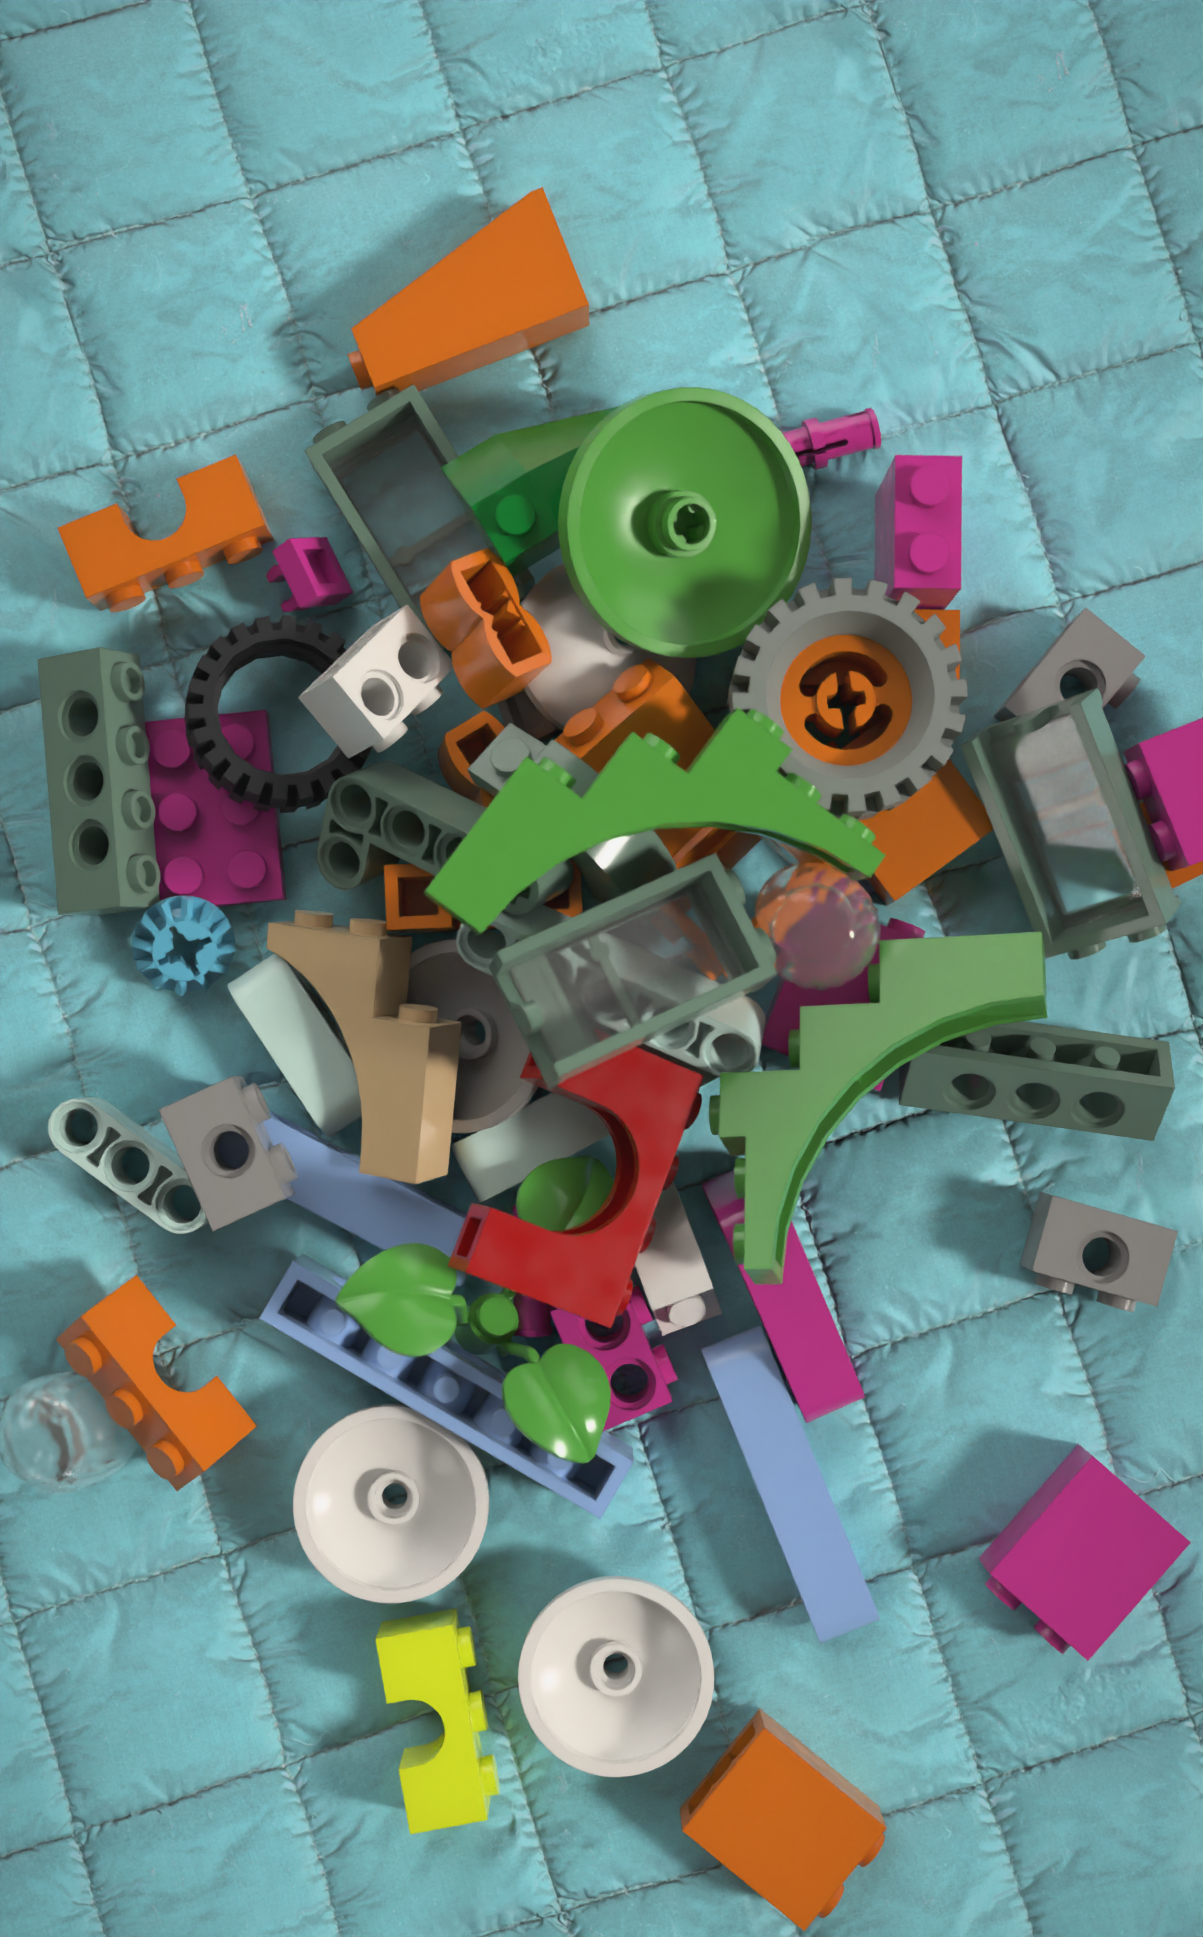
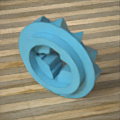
M173 896L155 903L140 917L132 936V952L137 971H141L150 980L155 989L164 988L171 990L180 997L186 992L199 989L207 992L212 983L217 981L222 975L228 974L230 963L236 952L234 931L227 916L213 903L195 896ZM172 926H175L178 933L183 934L188 941L197 938L202 940L201 943L195 946L196 965L192 966L190 961H185L181 954H175L171 957L166 955L167 952L174 948Z

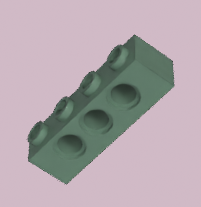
M97 647L38 659L58 915L101 916L146 910L160 901V869L156 861L153 824L155 806L151 798L148 763L150 744L145 727L143 702L145 682L141 672L140 655Z
M1024 1021L994 1025L945 1041L899 1067V1105L1149 1141H1154L1175 1089L1169 1042Z

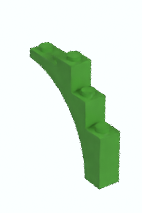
M737 707L724 718L686 771L676 765L681 757L665 741L651 733H647L642 739L632 731L624 739L582 797L571 790L576 780L558 764L546 757H543L536 764L526 756L423 894L470 930L480 935L520 891L557 864L606 841L655 829L712 827L762 835L810 853L854 881L870 878L886 855L872 845L876 836L863 823L847 814H842L838 819L818 804L822 795L808 781L792 772H789L785 778L776 772L793 750L780 740L784 734L783 730L763 713L751 709L746 714Z
M1042 932L879 940L880 963L869 964L868 989L871 1003L800 1006V1029H791L789 1032L790 1065L792 1069L800 1070L720 1073V1095H711L709 1100V1124L712 1135H719L720 1140L731 1156L745 1155V1158H736L734 1166L735 1192L738 1199L745 1198L744 1223H738L734 1226L733 1250L736 1264H744V1270L755 1285L782 1284L787 1234L802 1185L828 1137L863 1096L898 1067L945 1041L994 1025L1047 1018L1046 967Z

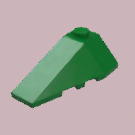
M618 407L495 434L441 467L443 475L486 545L502 560L512 577L560 549L558 533L559 503L568 469L585 438L599 422Z

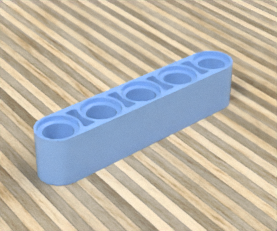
M270 1111L271 1118L263 1122L273 1146L279 1143L284 1144L294 1163L298 1176L297 1179L290 1182L295 1194L286 1199L383 1250L402 1244L419 1243L437 1248L451 1258L467 1213L407 1182L359 1173L360 1157ZM234 1131L225 1133L219 1143L220 1157L231 1167H242L249 1156V1145L246 1139ZM456 1270V1286L460 1287L463 1285L468 1274Z
M756 1326L701 1349L820 1644L880 1620L761 1326Z

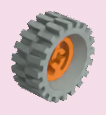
M852 577L834 578L829 589L818 591L816 583L798 589L794 600L786 604L781 599L768 610L765 620L759 626L755 624L745 640L741 654L738 656L728 690L727 708H730L731 713L738 707L746 714L751 709H755L772 719L784 732L780 740L793 749L776 772L784 778L789 772H792L808 781L822 795L818 804L838 819L842 814H847L859 821L873 818L878 812L886 809L890 811L904 803L931 781L934 774L946 764L954 751L950 747L954 739L963 730L966 715L959 714L960 704L968 697L967 678L957 680L955 668L963 661L958 647L955 643L945 648L939 636L946 629V626L935 613L925 621L914 612L920 600L906 591L900 600L896 601L884 595L888 586L887 583L870 579L864 590L852 589ZM829 662H850L865 668L877 679L880 687L872 686L871 682L862 674L848 671L842 681L846 701H856L858 704L848 717L849 735L852 736L858 733L873 713H879L885 719V726L877 740L861 748L841 750L820 743L808 732L804 725L806 722L814 723L821 733L831 738H837L844 729L840 710L836 708L829 709L827 705L831 703L838 690L836 673L829 675L821 683L814 696L807 697L800 692V681L814 668Z

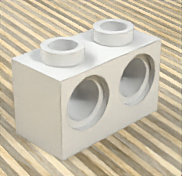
M407 604L371 626L298 698L348 758L371 746L377 753H380L394 744L408 730V727L402 720L410 712L413 716H416L440 698L444 691L438 684L453 669L451 658Z

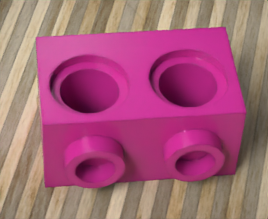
M639 1285L633 1287L630 1301L622 1313L623 1322L617 1332L609 1336H599L593 1333L588 1328L585 1319L551 1306L550 1314L563 1344H572L591 1353L599 1361L608 1377L611 1390L610 1409L603 1431L673 1402L668 1384L677 1381L678 1377L664 1344L652 1348L642 1325L653 1321V1318ZM625 1364L638 1365L648 1375L645 1387L633 1395H625L618 1392L611 1383L614 1371Z

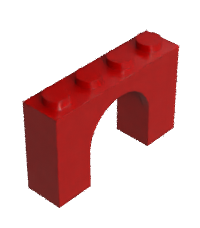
M593 1028L599 1042L611 1037ZM634 1047L548 1089L529 1052L520 1079L587 1107L600 1118L608 1129L614 1143L617 1162L612 1189L601 1208L589 1219L572 1228L555 1231L539 1227L492 1207L471 1203L448 1267L588 1321L611 1328L615 1317L620 1316L624 1312L630 1301L633 1291V1281L630 1279L638 1254L643 1253L653 1239L656 1229V1218L653 1214L661 1192L670 1187L677 1174L679 1156L676 1154L684 1130L692 1126L699 1114L702 1095L698 1092L704 1076L643 1049Z

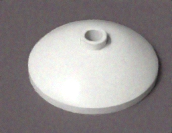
M564 563L544 575L526 595L521 606L534 617L542 628L550 646L552 663L534 678L524 690L543 716L562 731L571 717L581 710L591 708L611 691L615 680L620 674L632 666L640 665L648 657L673 674L686 692L690 694L696 672V658L663 656L649 653L630 645H620L615 640L614 635L604 629L581 603L568 578Z
M384 1404L360 1409L343 1417L329 1427L318 1438L306 1455L298 1472L293 1496V1514L297 1535L303 1550L314 1567L334 1586L352 1596L378 1603H403L424 1598L455 1580L465 1570L479 1549L489 1514V1490L484 1468L469 1441L407 1405ZM390 1484H399L406 1490L407 1500L401 1504L390 1503L385 1497L384 1489Z
M628 1576L593 1578L578 1583L557 1595L545 1606L531 1625L519 1660V1694L525 1716L532 1730L544 1746L560 1760L578 1770L599 1776L629 1777L652 1771L674 1759L692 1742L701 1729L711 1706L714 1691V1665L707 1637L694 1614L681 1600L666 1589L649 1581ZM612 1654H620L626 1658L628 1665L621 1672H611L604 1666L605 1659Z

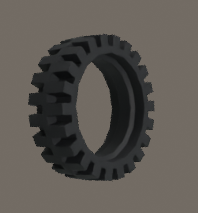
M282 615L279 622H271L270 616L256 618L251 626L246 627L243 622L231 628L226 637L220 636L210 645L208 652L202 655L198 662L186 695L184 719L186 723V737L188 745L192 746L194 751L193 758L199 769L206 770L209 774L208 780L218 790L223 787L230 792V799L240 804L244 800L255 804L254 809L268 812L270 808H280V813H292L300 807H306V810L319 806L328 798L331 786L337 779L358 771L363 767L372 749L371 746L348 758L337 745L327 760L306 772L280 775L256 769L234 752L222 734L218 714L221 691L232 675L240 668L256 659L284 656L306 662L323 674L347 651L344 648L345 639L337 633L333 632L329 637L321 633V624L309 620L306 626L296 624L297 617Z

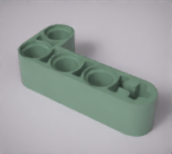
M383 761L340 777L331 786L317 849V863L320 872L328 883L342 890L353 889L383 875L384 865L398 864L400 858L436 876L487 808L396 763ZM571 858L557 864L520 891L503 910L515 915L525 914L568 890L574 875Z

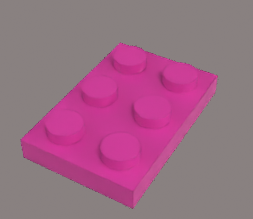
M266 710L219 714L222 734L234 752L256 769L275 773L269 713ZM185 718L145 722L146 735L150 744L148 763L151 798L155 806L153 824L156 861L160 869V901L173 896H195L205 899L217 907L287 900L278 808H270L268 812L256 810L253 803L244 800L240 804L230 799V792L223 787L218 790L208 780L209 774L206 770H200L193 758L194 751L192 746L188 745L186 737Z

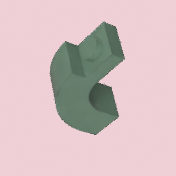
M509 723L467 769L473 782L494 797H496L526 756L536 764L543 757H546L566 770L576 780L571 790L580 797H582L598 775L594 769L552 739L546 746L512 723ZM654 830L606 841L571 857L585 878L593 898L602 904L678 870L672 856ZM659 908L630 922L639 929H642Z

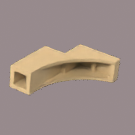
M296 910L294 921L269 922L266 948L285 959L317 990L337 1021L349 1048L361 1100L362 1139L359 1173L412 1184L448 1175L462 1022L438 1018V1008L433 1006L406 1004L413 936L388 933L386 921L352 918L350 919L349 927L334 925V914L312 910Z

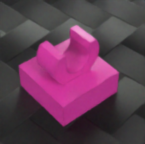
M327 537L290 538L272 550L278 564L270 568L266 577L269 583L287 581L293 594L290 599L280 605L283 612L303 611L310 607L336 605L353 594L351 586Z

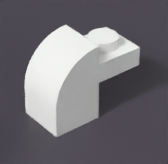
M674 1181L667 1190L661 1192L653 1214L656 1218V1229L653 1239L648 1248L643 1253L638 1254L635 1262V1267L662 1336L722 1314Z

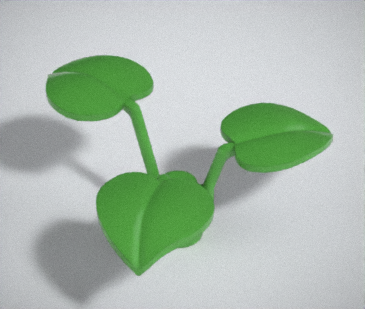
M591 1155L547 1161L532 1170L522 1181L516 1198L518 1218L547 1230L555 1231L572 1228L589 1219L601 1208L610 1194L614 1180L603 1163ZM419 1243L394 1246L377 1254L360 1266L343 1285L336 1296V1306L351 1316L378 1344L398 1355L422 1357L432 1354L445 1345L454 1333L459 1345L469 1353L483 1355L497 1349L502 1357L511 1354L526 1359L528 1363L510 1370L502 1382L503 1403L513 1424L531 1442L557 1458L585 1464L594 1458L610 1409L611 1390L605 1370L591 1353L572 1344L554 1345L540 1357L533 1347L512 1342L511 1338L518 1327V1313L511 1302L517 1294L516 1292L504 1288L499 1294H484L467 1306L463 1296L452 1294L456 1285L457 1271L448 1267L450 1257L437 1248Z

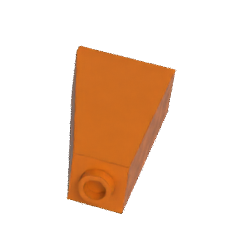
M543 187L528 193L351 328L358 350L347 355L361 391L373 387L376 396L392 388H398L401 392L413 384L418 391H421L589 326V303Z

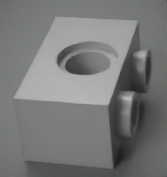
M1085 608L1071 620L994 714V717L1002 722L1064 700L1060 691V681L1063 676L1078 678L1084 684L1086 691L1098 688L1104 702L1101 705L1102 708L1108 703L1116 709L1140 682L1141 679L1132 672L1145 658V655L1090 610Z
M232 1076L159 1109L212 1231L295 1194L290 1184L291 1181L298 1178L294 1163L283 1143L273 1146L263 1123L271 1118L270 1111L256 1083L247 1086L243 1076ZM228 1131L241 1134L249 1145L248 1159L240 1168L227 1165L219 1154L220 1140Z
M1039 1192L1020 1265L1037 1272L1034 1284L1072 1295L1076 1283L1099 1290L1097 1302L1134 1312L1137 1301L1158 1306L1178 1231ZM1102 1237L1109 1247L1108 1260L1100 1269L1088 1271L1082 1259L1083 1250L1088 1242Z

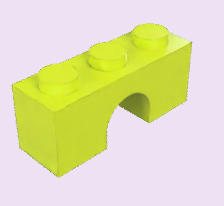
M457 1608L381 1622L375 1641L386 1703L390 1704L406 1700L425 1702L438 1712L444 1724V1731L436 1740L425 1745L404 1748L398 1770L410 1835L488 1820L490 1796L499 1795L500 1788L494 1754L483 1756L479 1732L488 1730V1718L482 1690L471 1691L467 1667L477 1665L471 1627L460 1628Z

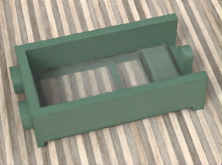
M413 384L401 392L398 388H392L379 394L368 404V412L349 424H346L345 421H338L328 425L313 438L314 445L304 451L316 474L399 608L408 604L431 633L421 611L420 595L451 561L488 548L441 471L442 466L459 456ZM528 568L513 577L519 594V603L525 599L526 595L535 585V579Z
M1098 688L982 728L960 745L1034 932H1042L1045 959L1068 953L1071 960L1081 959L1104 949L1106 941L1127 936L1131 943L1153 938L1167 929L1166 924L1181 905L1179 896L1174 895L1162 861H1160L1144 814L1101 706L1104 702Z
M716 853L496 952L488 968L548 1089L748 993L755 992L764 987L778 974L773 965L776 963V954L771 940L762 928H754L743 907L745 904V893L739 878L732 869L723 868Z

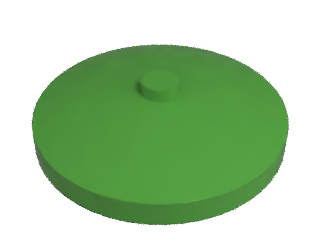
M680 387L654 391L634 398L609 413L595 426L576 452L563 484L558 514L559 543L565 570L574 591L591 616L604 629L632 647L649 653L680 658H696L720 654L745 643L755 624L759 626L765 620L766 614L772 606L781 599L787 604L802 576L809 552L812 530V510L806 478L793 448L783 433L767 416L746 401L725 392L700 387Z

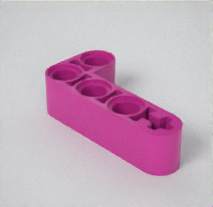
M731 1170L701 1185L734 1257V1226L738 1223H744L745 1198H737L734 1170ZM791 1220L787 1234L782 1284L755 1285L744 1270V1264L737 1266L805 1422L809 1423L865 1398V1395Z

